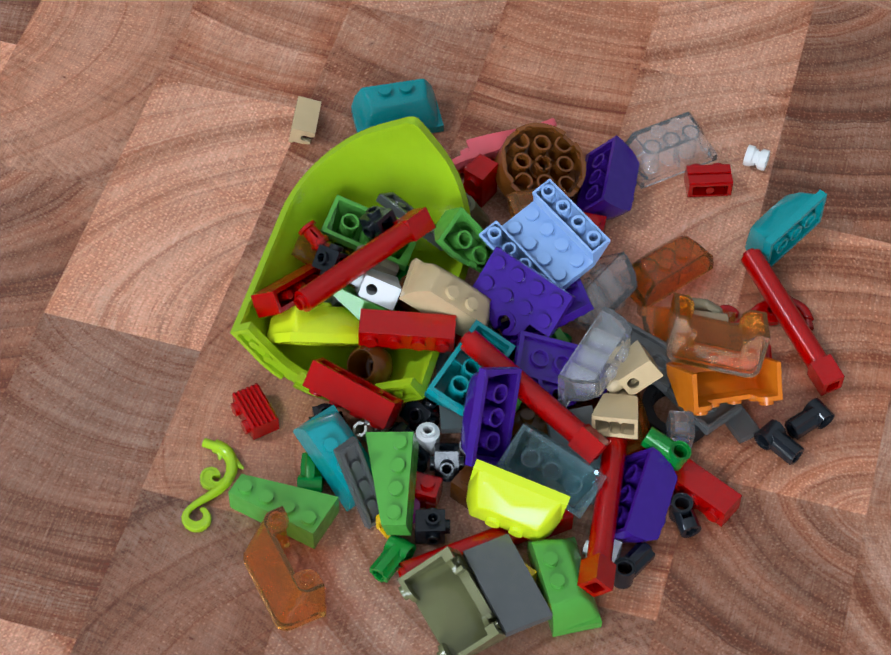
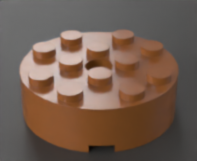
M545 123L525 124L516 128L501 146L495 158V162L498 163L495 179L503 195L515 206L524 209L533 202L532 192L548 179H551L571 200L582 186L586 176L584 154L577 142L574 143L565 135L566 132L562 129Z

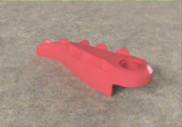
M554 118L541 122L553 125L555 127L557 126V123ZM516 129L466 140L468 147L460 151V156L452 159L458 173H463L467 163L472 162L479 154L495 161L496 155L506 138Z

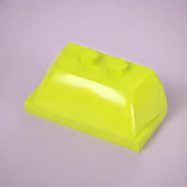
M329 302L321 303L310 312L299 310L294 305L281 314L272 316L267 339L272 344L359 346L358 332L360 320L346 307H332V303Z
M477 459L469 480L466 502L469 514L485 521V524L489 527H500L507 530L514 537H524L535 541L545 539L551 535L560 523L571 496Z

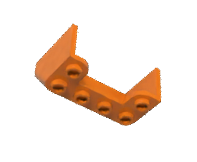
M735 352L666 363L667 376L678 406L683 408L684 411L693 412V415L696 416L707 415L708 411L719 407L720 403L727 402V404L736 405L741 404V400L749 399V401H758L760 405L768 406L773 405L774 401L783 400L781 362L754 352Z

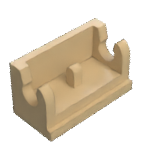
M298 96L288 142L310 144L311 139L303 138L302 136L315 137L321 101Z

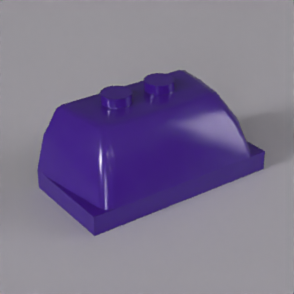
M616 135L586 154V176L579 189L576 205L583 212L607 216L606 220L616 218L631 210L640 165L633 151Z
M479 367V372L474 373L470 378L461 427V448L466 455L465 465L474 467L477 459L491 465H507L522 369L518 367Z
M654 447L630 454L625 458L615 539L622 543L658 540L662 527L666 522L665 517L672 501L677 475L671 463Z

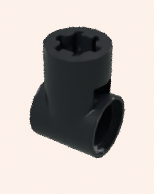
M686 493L675 494L671 501L669 517L676 523L681 537L689 538L695 536L702 528L693 509V499ZM677 507H683L685 510H680Z

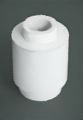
M425 422L417 427L416 438L430 456L434 454L435 443H440V430L436 424Z

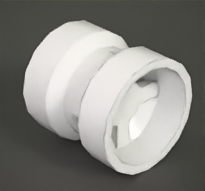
M749 144L743 165L748 167L756 165L757 170L764 171L769 160L770 150L763 149L759 151L756 146Z

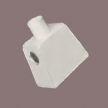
M370 269L350 283V285L355 286L357 296L392 311L402 290L398 277L374 269Z

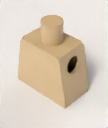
M636 340L610 365V369L615 377L604 386L609 393L617 394L624 388L629 395H635L660 379L663 374L649 352Z
M624 389L620 390L617 394L604 393L592 413V427L603 436L638 440V397L629 395Z

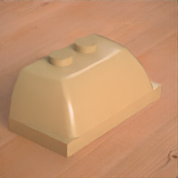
M417 258L411 261L399 297L400 300L421 313L456 315L455 333L461 337L468 332L476 319L488 327L490 300L486 295L436 264L424 263Z

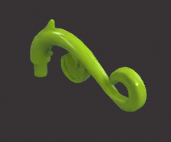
M204 438L202 447L210 449L212 453L217 454L218 460L224 459L226 472L223 478H221L220 471L215 467H207L201 472L200 484L208 492L189 504L181 516L182 524L191 532L196 533L206 530L212 521L211 514L205 507L200 508L203 517L198 521L190 519L191 512L221 495L234 481L238 468L244 469L233 448L218 439L214 441ZM215 478L220 479V480L217 481V482H216V481H213V479H215Z

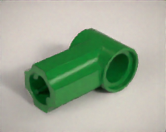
M654 427L650 428L640 444L646 449L654 447L660 451L671 463L674 471L680 470L692 453L690 446L686 442L674 441Z
M307 452L302 453L300 475H298L297 487L322 493L323 476H321L322 474Z
M391 535L385 543L383 552L369 568L370 573L379 582L387 583L400 567V562L413 557L416 545L400 535Z

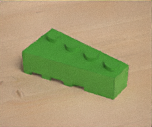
M365 432L381 526L387 535H412L419 442L414 432Z
M245 474L239 476L228 492L230 508L315 549L339 513L338 496Z

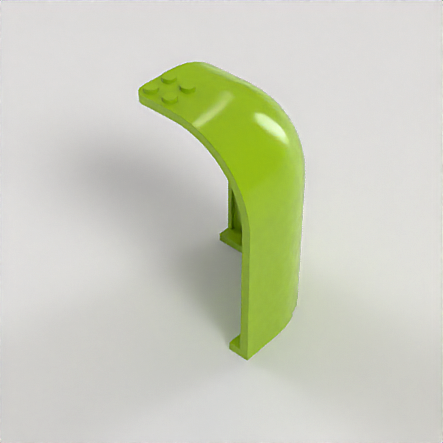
M409 116L382 123L350 136L323 155L302 176L281 209L230 333L269 372L279 379L285 377L292 381L294 388L309 395H312L309 393V389L302 385L312 361L323 357L347 370L349 355L357 346L272 344L267 339L272 316L258 318L251 295L300 267L313 264L317 252L311 249L312 245L304 236H300L298 232L312 220L316 222V227L321 231L337 195L370 208L372 206L383 207L376 201L378 195L393 192L414 209L426 207L435 225L446 210L462 207L471 216L467 195L453 161L438 140L417 117ZM422 237L417 240L407 264L408 266H410L412 260L417 258L424 263L436 264L465 281L469 268L467 265L451 258L445 251H440ZM343 249V251H342V252L347 253V254H349V255L352 254L351 252L346 251V250H344V249ZM386 348L392 357L393 372L387 382L376 383L375 385L404 400L403 402L424 399V394L428 388L440 352ZM322 396V397H317V398H320V399H324V400L329 401L328 399L324 398L323 396Z

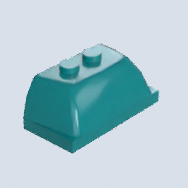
M426 79L363 87L354 96L351 114L356 133L375 125L409 116L419 118L431 133L444 131V124L434 90Z
M820 189L816 194L798 192L783 197L751 227L745 245L746 251L751 248L760 249L772 267L821 222L827 194Z
M477 319L468 330L471 333L475 330L478 331L507 357L511 355L516 347ZM460 342L429 385L424 396L463 417L470 378L474 373L479 372V367L481 366L460 349L462 345Z
M332 405L295 428L293 433L348 512L356 505L333 450L352 436L357 437L336 407ZM358 440L364 457L366 459V462L368 464V467L370 469V472L372 474L370 457L364 449V447L362 446V444L360 443V441Z

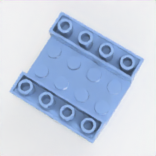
M548 179L532 192L533 202L502 226L496 220L478 235L492 251L496 247L504 249L565 290L595 266L611 240L551 179Z

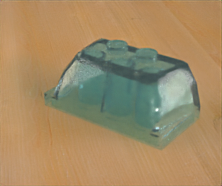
M527 423L521 425L497 463V466L501 469L571 496L566 510L580 519L607 478L594 464H589L572 450Z

